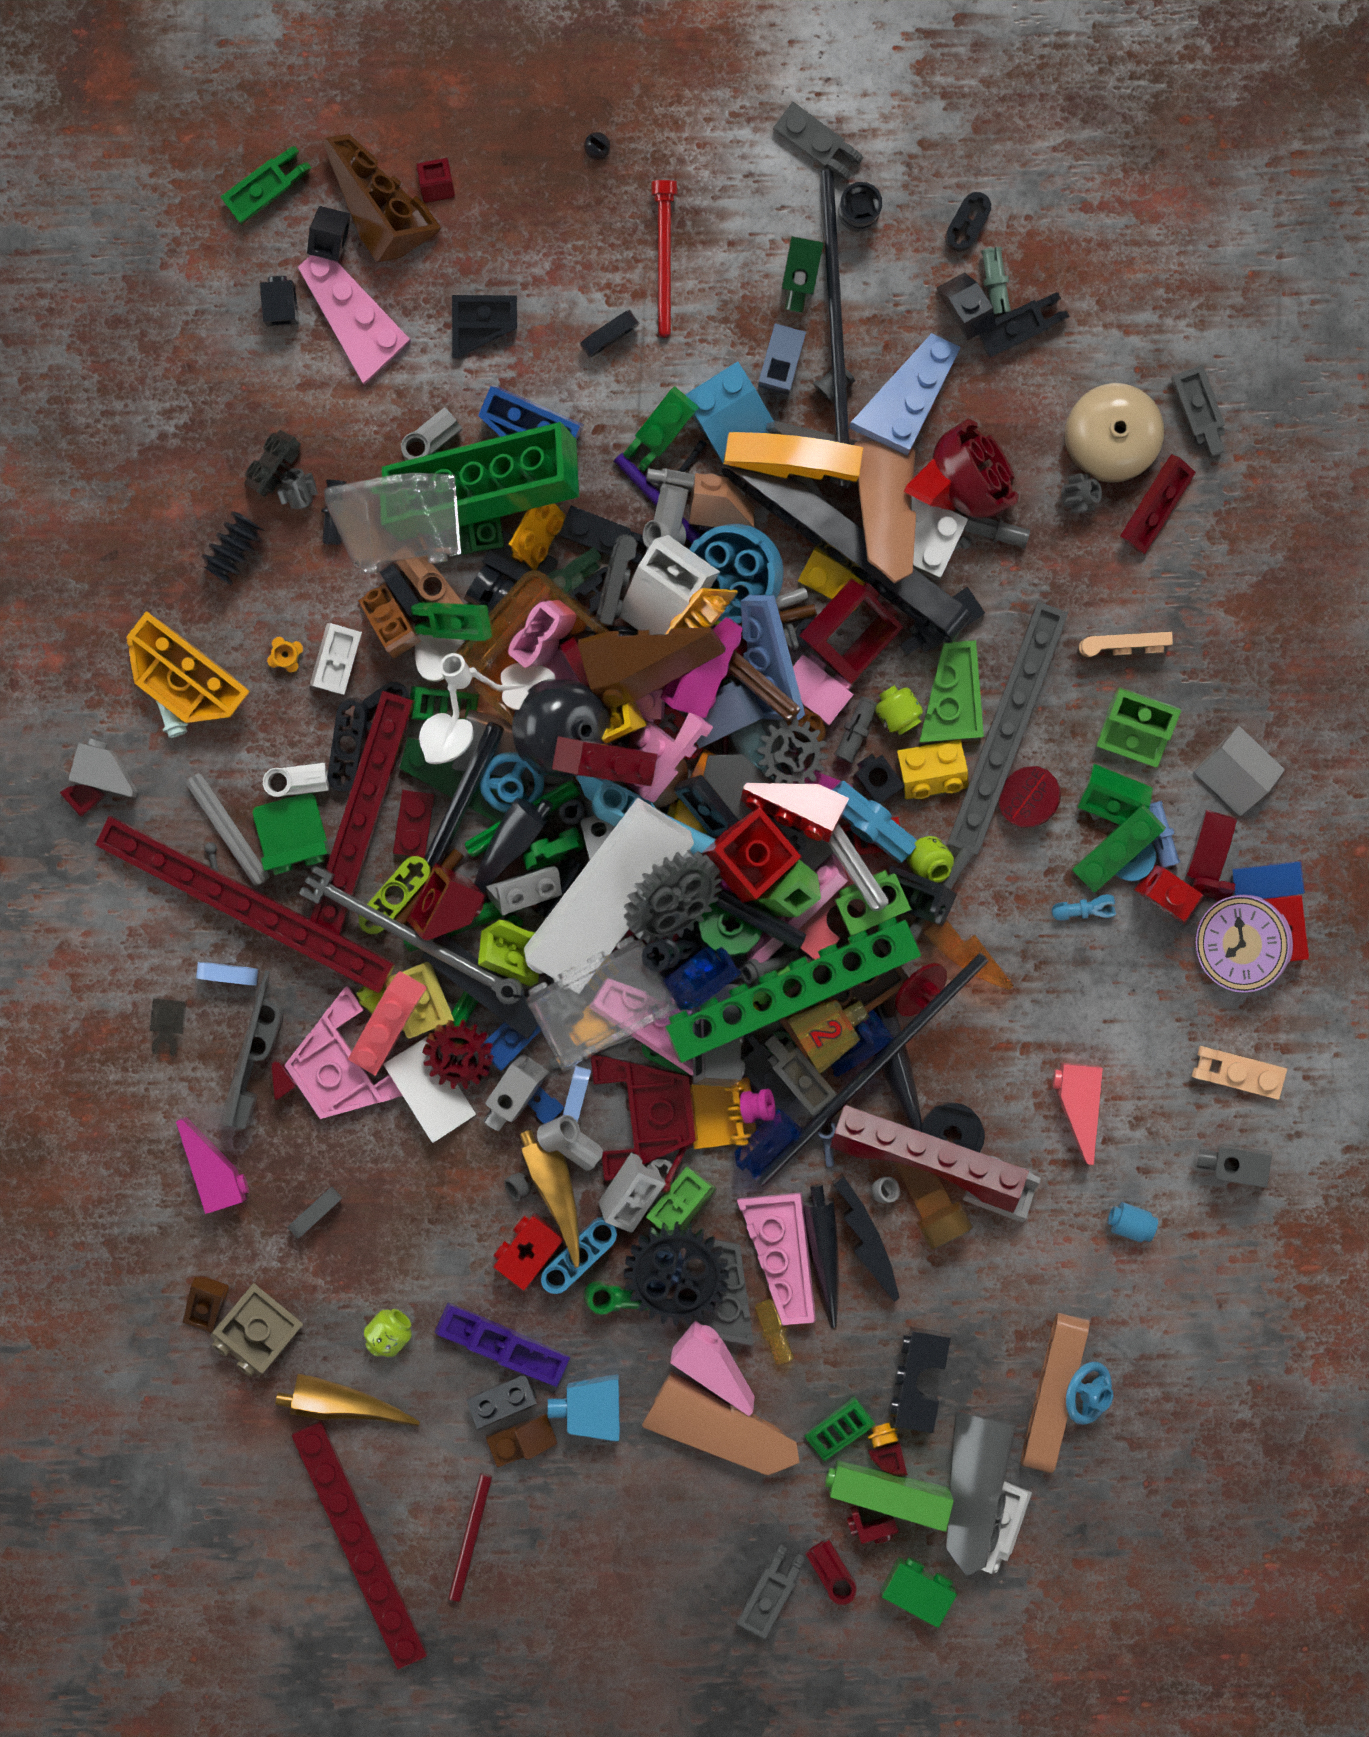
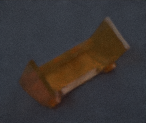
M532 570L525 573L489 613L492 637L486 641L465 640L455 653L464 658L469 668L474 667L477 672L498 685H503L501 682L502 671L508 666L518 663L508 654L510 643L514 636L525 628L529 613L540 602L560 600L576 613L574 626L568 633L570 635L582 632L587 626L598 634L608 632L609 630L582 604L547 575L540 571ZM472 677L470 685L512 725L515 710L508 708L502 700L503 691L498 692L477 678Z

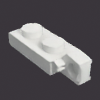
M1005 1481L1002 1491L1006 1493V1503L999 1539L994 1551L988 1554L986 1567L981 1569L991 1574L997 1573L1002 1559L1008 1561L1010 1554H1012L1032 1494L1030 1491Z

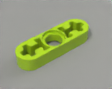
M419 856L407 858L367 905L379 910L381 906L376 905L375 902L380 899L385 907L393 910L390 916L387 911H384L383 914L394 919L427 881L431 873V867L425 858ZM420 862L423 864L421 871L424 876L422 878L416 876L409 882V884L414 885V889L410 892L407 885L396 880V878L401 874L403 879H405L411 872L408 868L409 864L417 865ZM393 885L399 886L404 892L402 902L396 905L389 903L386 899V891ZM359 915V925L366 933L377 934L385 930L377 925L368 927L366 924L368 920Z

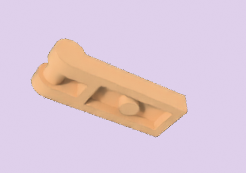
M1172 632L1090 636L1080 641L1078 651L1083 657H1092L1098 654L1100 650H1112L1113 656L1131 655L1134 648H1145V654L1164 653V647L1173 645Z
M1199 1046L1197 1055L1200 1056L1197 1068L1194 1067L1191 1077L1280 1099L1287 1068ZM1213 1059L1220 1061L1217 1073L1210 1071Z

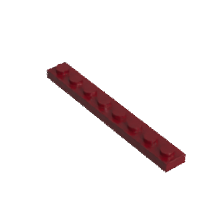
M382 691L326 870L335 874L331 885L351 896H354L415 703L414 700L387 691ZM324 896L321 903H315L310 919L341 935L349 909Z
M320 1420L292 1433L293 1441L397 1670L427 1657V1650L323 1421Z

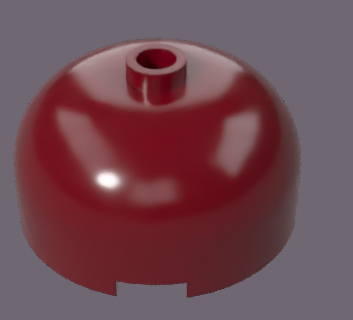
M966 419L940 437L934 448L932 459L935 460L940 472L952 481L949 491V499L952 506L969 517L979 519L990 518L1017 503L1019 494L1016 491L1013 492L1011 487V481L1015 479V476L1007 458L990 434L985 437L977 430L978 423L976 421ZM990 459L993 465L979 471L977 467Z

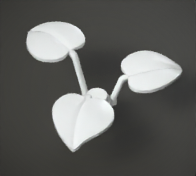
M418 634L421 642L415 645L417 669L423 678L431 682H439L445 678L448 683L447 688L450 692L453 708L452 717L446 713H439L427 719L423 724L419 740L425 761L429 764L446 763L461 756L470 746L474 734L473 726L468 720L458 719L460 712L456 690L466 688L470 684L472 677L477 678L498 692L503 691L502 700L504 704L510 709L519 710L522 702L529 694L527 691L543 680L555 679V674L542 665L524 668L520 663H515L502 671L501 682L503 685H498L477 672L476 668L468 667L465 662L467 647L463 640L433 638L432 635Z

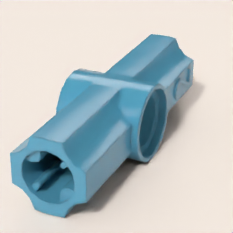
M840 781L832 789L849 798L842 818L851 824V830L858 837L868 843L876 844L898 863L903 862L916 847L915 842L917 840L891 819L892 815L885 807L875 801H868L845 781Z

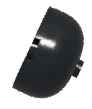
M569 679L543 680L527 691L529 694L522 702L520 709L515 710L512 724L515 748L521 760L526 761L540 775L558 778L578 776L552 769L558 736L605 744L602 737L606 728H611L608 709L603 701L584 683Z

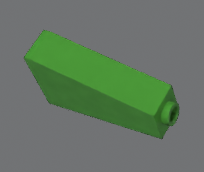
M836 1460L834 1468L829 1467L825 1480V1487H829L831 1498L945 1532L947 1530L954 1502L949 1487L904 1476H895L884 1471Z

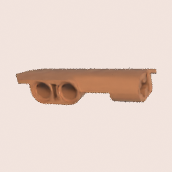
M857 441L854 446L863 447L858 486L868 562L896 583L913 573L916 512L912 510V496L903 491L906 485L914 478L915 450L911 448L907 456L877 441Z
M673 1372L669 1373L651 1405V1410L642 1423L643 1428L765 1475H771L800 1463L796 1441L784 1435L779 1428L753 1413L750 1416L746 1415L730 1403H726Z

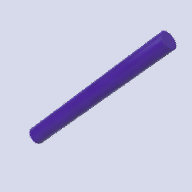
M623 452L619 454L613 462L657 507L659 490L651 482L646 481V477L623 455ZM683 517L681 523L686 531V539L693 544L701 535Z

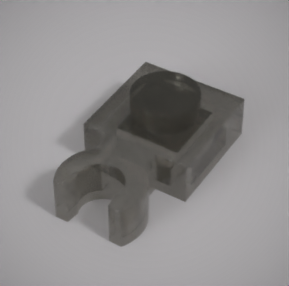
M153 998L150 1031H159L158 1037L152 1044L153 1054H158L160 1044L167 1042L170 1045V1055H176L178 1043L174 1038V1033H184L187 1001Z

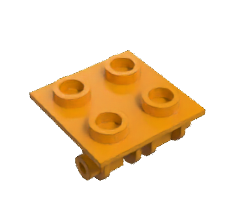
M555 503L527 510L509 543L513 552L511 558L520 563L524 560L533 571H536L540 562L546 558L548 548L555 535L561 531L566 517Z
M702 588L696 591L690 597L689 605L684 611L671 620L670 628L665 634H668L671 629L712 627L713 623L723 614L725 608L737 595L738 591Z
M748 1077L742 1078L741 1081L731 1087L692 1084L698 1140L693 1142L694 1149L731 1144L745 1145L748 1142L758 1141L755 1122L745 1123L740 1109L742 1092L751 1091L750 1079Z

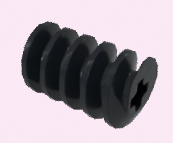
M235 511L231 512V516L236 523L224 522L223 524L228 534L218 532L216 534L221 545L209 544V548L214 555L202 554L201 556L206 563L204 568L229 585H232L233 581L228 574L239 575L241 573L235 563L247 564L248 560L243 552L254 553L255 549L250 542L261 543L263 540L257 531H265Z

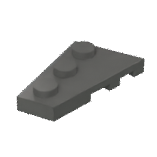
M715 1239L713 1248L717 1246L723 1247V1254L719 1258L724 1257L728 1259V1266L723 1268L729 1270V1279L723 1280L728 1283L727 1291H719L723 1295L721 1303L713 1301L715 1305L713 1313L703 1309L704 1319L700 1320L694 1314L692 1324L694 1321H697L703 1326H710L718 1333L722 1340L754 1346L740 1243Z

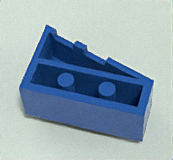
M497 385L490 386L478 415L500 437L561 422L576 438L577 442L584 424Z

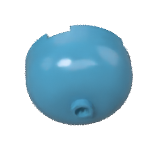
M744 524L722 525L707 531L691 545L689 549L691 552L720 571L710 589L738 591L737 595L717 620L722 621L727 617L736 623H741V600L748 595L775 596V599H777L784 578L783 562L775 544L760 530Z

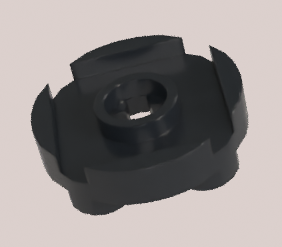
M947 1102L934 1106L923 1118V1133L947 1141V1137L943 1136L944 1130H949L951 1126H956V1132L960 1133L961 1137L960 1139H954L953 1143L980 1153L985 1140V1131L980 1118L968 1106L956 1102Z

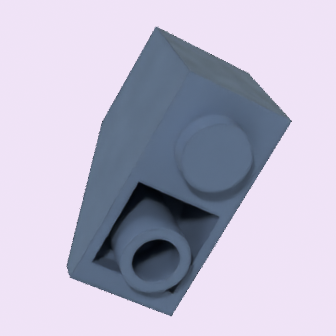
M779 324L774 325L758 387L789 395L806 335L805 331Z

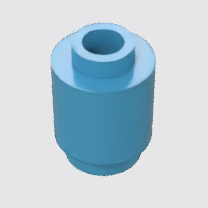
M1121 1202L1118 1207H1112L1107 1223L1111 1225L1112 1233L1142 1243L1143 1241H1152L1158 1227V1218L1153 1217L1149 1211Z

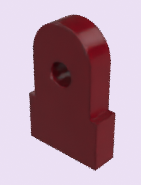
M1196 878L1193 882L1194 889L1203 894V896L1214 898L1217 901L1233 896L1236 886L1234 883L1208 878Z

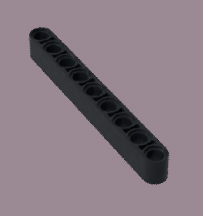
M726 464L721 467L722 474L728 477L735 486L864 583H869L881 596L940 640L952 643L971 619V614L967 608L914 568L910 576L896 583L891 581L881 570L868 562L864 530L791 475H788L787 478H782Z

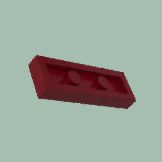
M1171 454L1148 492L1144 495L1133 516L1126 524L1120 537L1136 551L1146 554L1196 472L1180 457Z

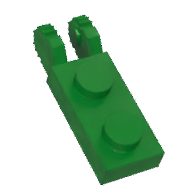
M295 146L290 147L275 159H269L220 196L241 225L290 189L293 183L299 181L311 170V166L307 162L298 165L286 176L281 171L280 167L285 166L297 157L299 151Z
M674 386L636 433V438L623 455L630 459V457H633L638 452L642 443H644L652 450L643 458L638 467L642 472H645L655 459L666 451L699 407Z
M422 602L411 607L413 615L429 616V622H421L414 626L415 632L419 635H432L433 638L486 641L492 637L487 605Z

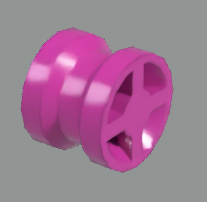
M762 1089L759 1093L751 1091L742 1092L740 1109L745 1123H754L757 1119H762L765 1122L774 1120L775 1101L770 1089Z

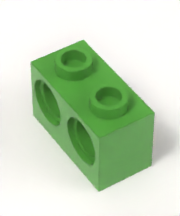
M886 870L873 875L880 888L888 885L895 892L894 900L880 911L871 910L855 884L838 891L840 897L834 899L850 936L911 910L895 873L888 875ZM853 899H861L865 904V911L860 917H851L847 912V905Z

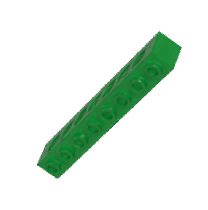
M893 917L877 924L879 931L867 935L865 930L847 938L850 943L838 949L835 943L819 950L818 954L820 957L808 962L806 957H803L788 964L790 970L778 975L777 971L774 970L758 977L760 984L749 989L746 983L728 991L729 998L718 1002L717 998L713 997L698 1004L700 1010L688 1015L687 1011L684 1010L668 1017L670 1024L663 1027L679 1063H683L920 957L921 953L906 920L897 922L896 918ZM877 939L884 940L888 945V952L883 958L877 957L872 950L873 943ZM848 952L854 953L859 960L858 967L854 971H848L843 966V957ZM819 965L824 966L829 972L827 982L822 985L816 983L813 979V971ZM788 979H794L799 984V992L793 998L787 997L783 992V984ZM758 992L767 994L770 1000L768 1008L764 1011L757 1010L753 1005V997ZM729 1005L735 1006L740 1013L739 1020L732 1025L726 1023L723 1019V1011ZM701 1018L705 1019L710 1025L708 1035L703 1038L697 1037L692 1029L694 1022Z

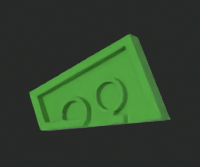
M976 640L943 643L919 743L984 737Z

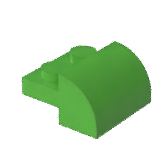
M1118 687L1108 707L1107 716L1096 746L1158 768L1166 744L1173 734L1181 709Z

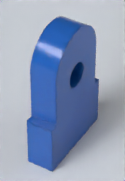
M541 1087L537 1089L528 1102V1105L537 1113L536 1116L544 1124L552 1121L565 1108L555 1097L551 1098ZM539 1095L541 1101L535 1102L534 1096Z

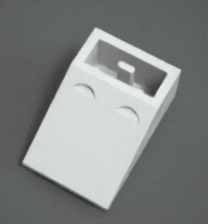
M669 535L654 539L635 572L624 598L620 617L637 630H649L650 635L665 634L670 628L671 620L682 613L689 605L690 597L702 588L710 589L720 571Z

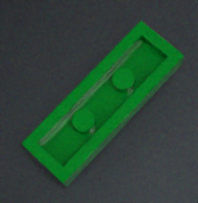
M1143 804L1080 860L1072 870L1095 893L1157 838L1166 827Z

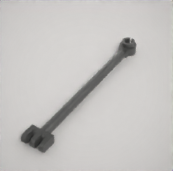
M316 864L313 865L311 871L322 878L319 881L314 877L308 876L305 882L316 889L313 892L308 888L302 887L299 892L302 896L317 904L321 903L324 896L490 987L491 990L496 992L499 1001L504 1004H513L520 1000L519 997L512 996L509 998L503 994V988L510 986L514 991L513 994L523 995V987L519 980L497 977L436 942L422 939L416 931L331 885L335 874Z

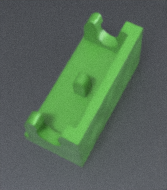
M686 1166L671 1185V1190L661 1197L646 1217L660 1229L662 1228V1223H665L669 1230H673L675 1222L678 1221L680 1229L684 1230L717 1188L699 1176L698 1172Z

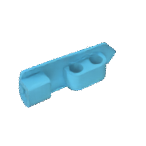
M582 775L575 776L581 784L585 797L592 801L591 806L595 816L615 827L637 798L655 808L652 802L610 780ZM668 816L691 831L694 845L690 851L693 855L697 851L702 853L716 840Z

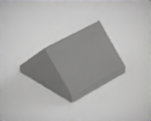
M1237 725L1193 772L1237 815L1241 816L1269 793L1285 769Z

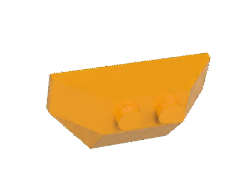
M147 611L126 637L134 683L185 723L231 717L250 692L230 673Z

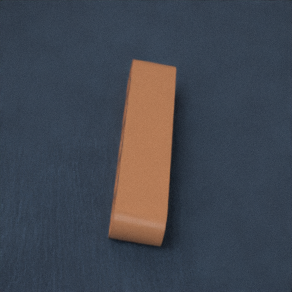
M1056 1313L1022 1449L1020 1466L1053 1473L1055 1470L1068 1418L1066 1393L1073 1375L1081 1365L1089 1331V1320L1062 1313Z

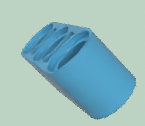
M603 1217L594 1219L579 1233V1247L587 1251L588 1259L583 1263H579V1267L575 1269L566 1246L543 1269L541 1276L543 1288L552 1294H559L565 1291L616 1241L617 1227L606 1223ZM598 1225L608 1226L612 1232L611 1237L605 1241L598 1240L593 1233L595 1227ZM552 1270H560L565 1276V1281L560 1285H552L547 1279V1274Z

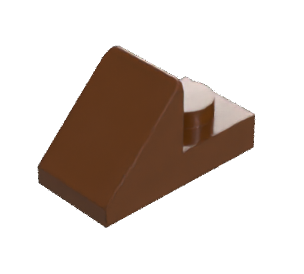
M195 1276L190 1287L183 1323L212 1333L218 1321L229 1286L205 1276Z
M547 1413L486 1435V1440L497 1468L524 1457L526 1460H529L558 1444Z

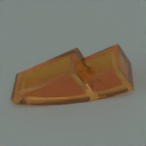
M947 919L943 927L932 923L924 929L923 933L931 943L962 969L980 952L989 962L975 976L1008 990L1014 987L975 934H971L962 940Z

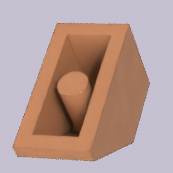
M695 473L690 500L689 524L710 527L744 524L754 527L755 507L728 477Z

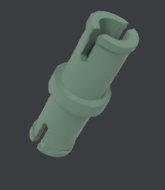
M1002 247L981 250L986 276L983 284L988 289L989 302L993 307L994 315L1008 313L1011 311L1006 284L1009 283V276H1005Z

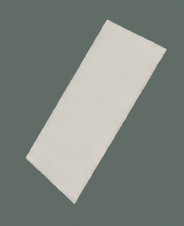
M425 1037L383 1065L429 1139L434 1143L475 1116L476 1113L458 1085L455 1089H451L450 1081L446 1080L443 1085L439 1084L440 1076L438 1074L430 1077L429 1073L432 1066H424L423 1064L427 1055L423 1054L422 1051L425 1044H428L426 1042L427 1037Z

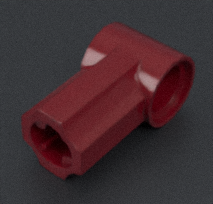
M830 1539L823 1540L807 1550L805 1554L828 1591L829 1598L838 1605H846L852 1602L857 1591L855 1579L849 1573ZM837 1581H847L851 1585L850 1592L846 1595L836 1594L833 1591V1586Z

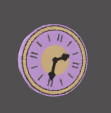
M1236 895L1222 899L1204 914L1197 929L1196 951L1202 968L1215 983L1235 992H1253L1270 986L1280 977L1290 962L1293 951V939L1286 918L1273 905L1258 896Z

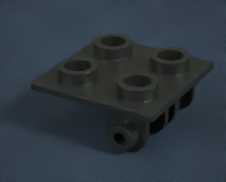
M280 429L277 434L272 433L264 443L263 449L265 452L259 461L254 460L246 470L245 476L247 479L244 484L253 488L265 498L268 493L272 494L276 488V483L281 481L272 474L276 473L281 477L282 473L276 470L279 464L287 470L290 468L282 462V459L292 464L300 453L298 448L301 443L294 436Z

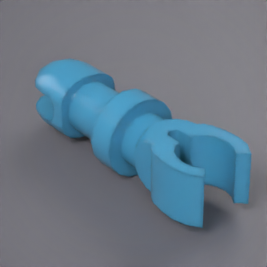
M1108 894L1099 896L1091 902L1082 899L1079 900L1080 903L1067 904V902H1061L1052 907L1053 917L1060 921L1069 920V917L1081 916L1082 919L1089 918L1090 914L1102 918H1110L1116 915L1115 907L1104 908L1107 904H1115L1114 896Z

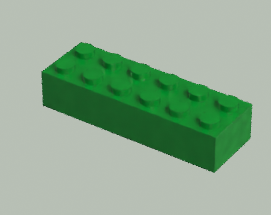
M561 422L382 466L383 525L400 541L579 497L576 438Z

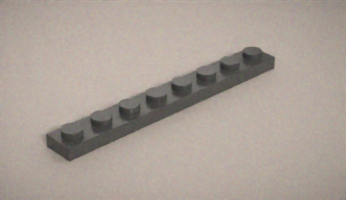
M1039 601L1036 603L948 838V845L962 849L964 846L975 855H978L1068 612Z

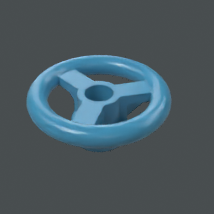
M505 752L491 758L479 786L485 801L494 809L506 813L512 804L498 800L492 794L491 789H497L500 798L506 802H513L515 798H520L532 803L539 799L543 793L544 777L538 774L526 761H522L517 752ZM505 762H517L511 773L506 774L502 778H490L492 771L498 765ZM526 767L531 771L534 778V789L529 797L524 792V784L521 780V775ZM514 782L517 786L509 788L506 783Z
M1089 1362L1081 1366L1073 1375L1066 1393V1409L1070 1418L1078 1424L1086 1425L1098 1419L1110 1407L1113 1401L1111 1376L1108 1369L1100 1362ZM1093 1371L1099 1373L1092 1383H1081L1088 1373ZM1077 1392L1081 1394L1083 1401L1082 1415L1076 1408Z

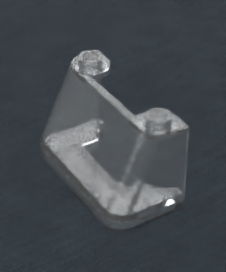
M398 474L324 489L325 504L354 568H361V574L380 573V567L386 566L387 562L428 557V563L448 562V556L461 554L455 475Z

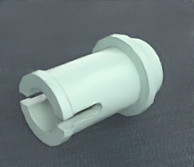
M156 700L165 724L163 728L164 733H168L169 738L185 734L188 723L182 721Z

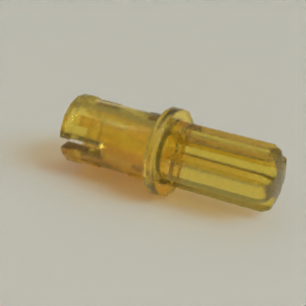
M768 1299L757 1303L755 1309L764 1330L762 1336L763 1339L767 1338L775 1365L791 1361L795 1356L785 1335L787 1328L782 1326L774 1302Z

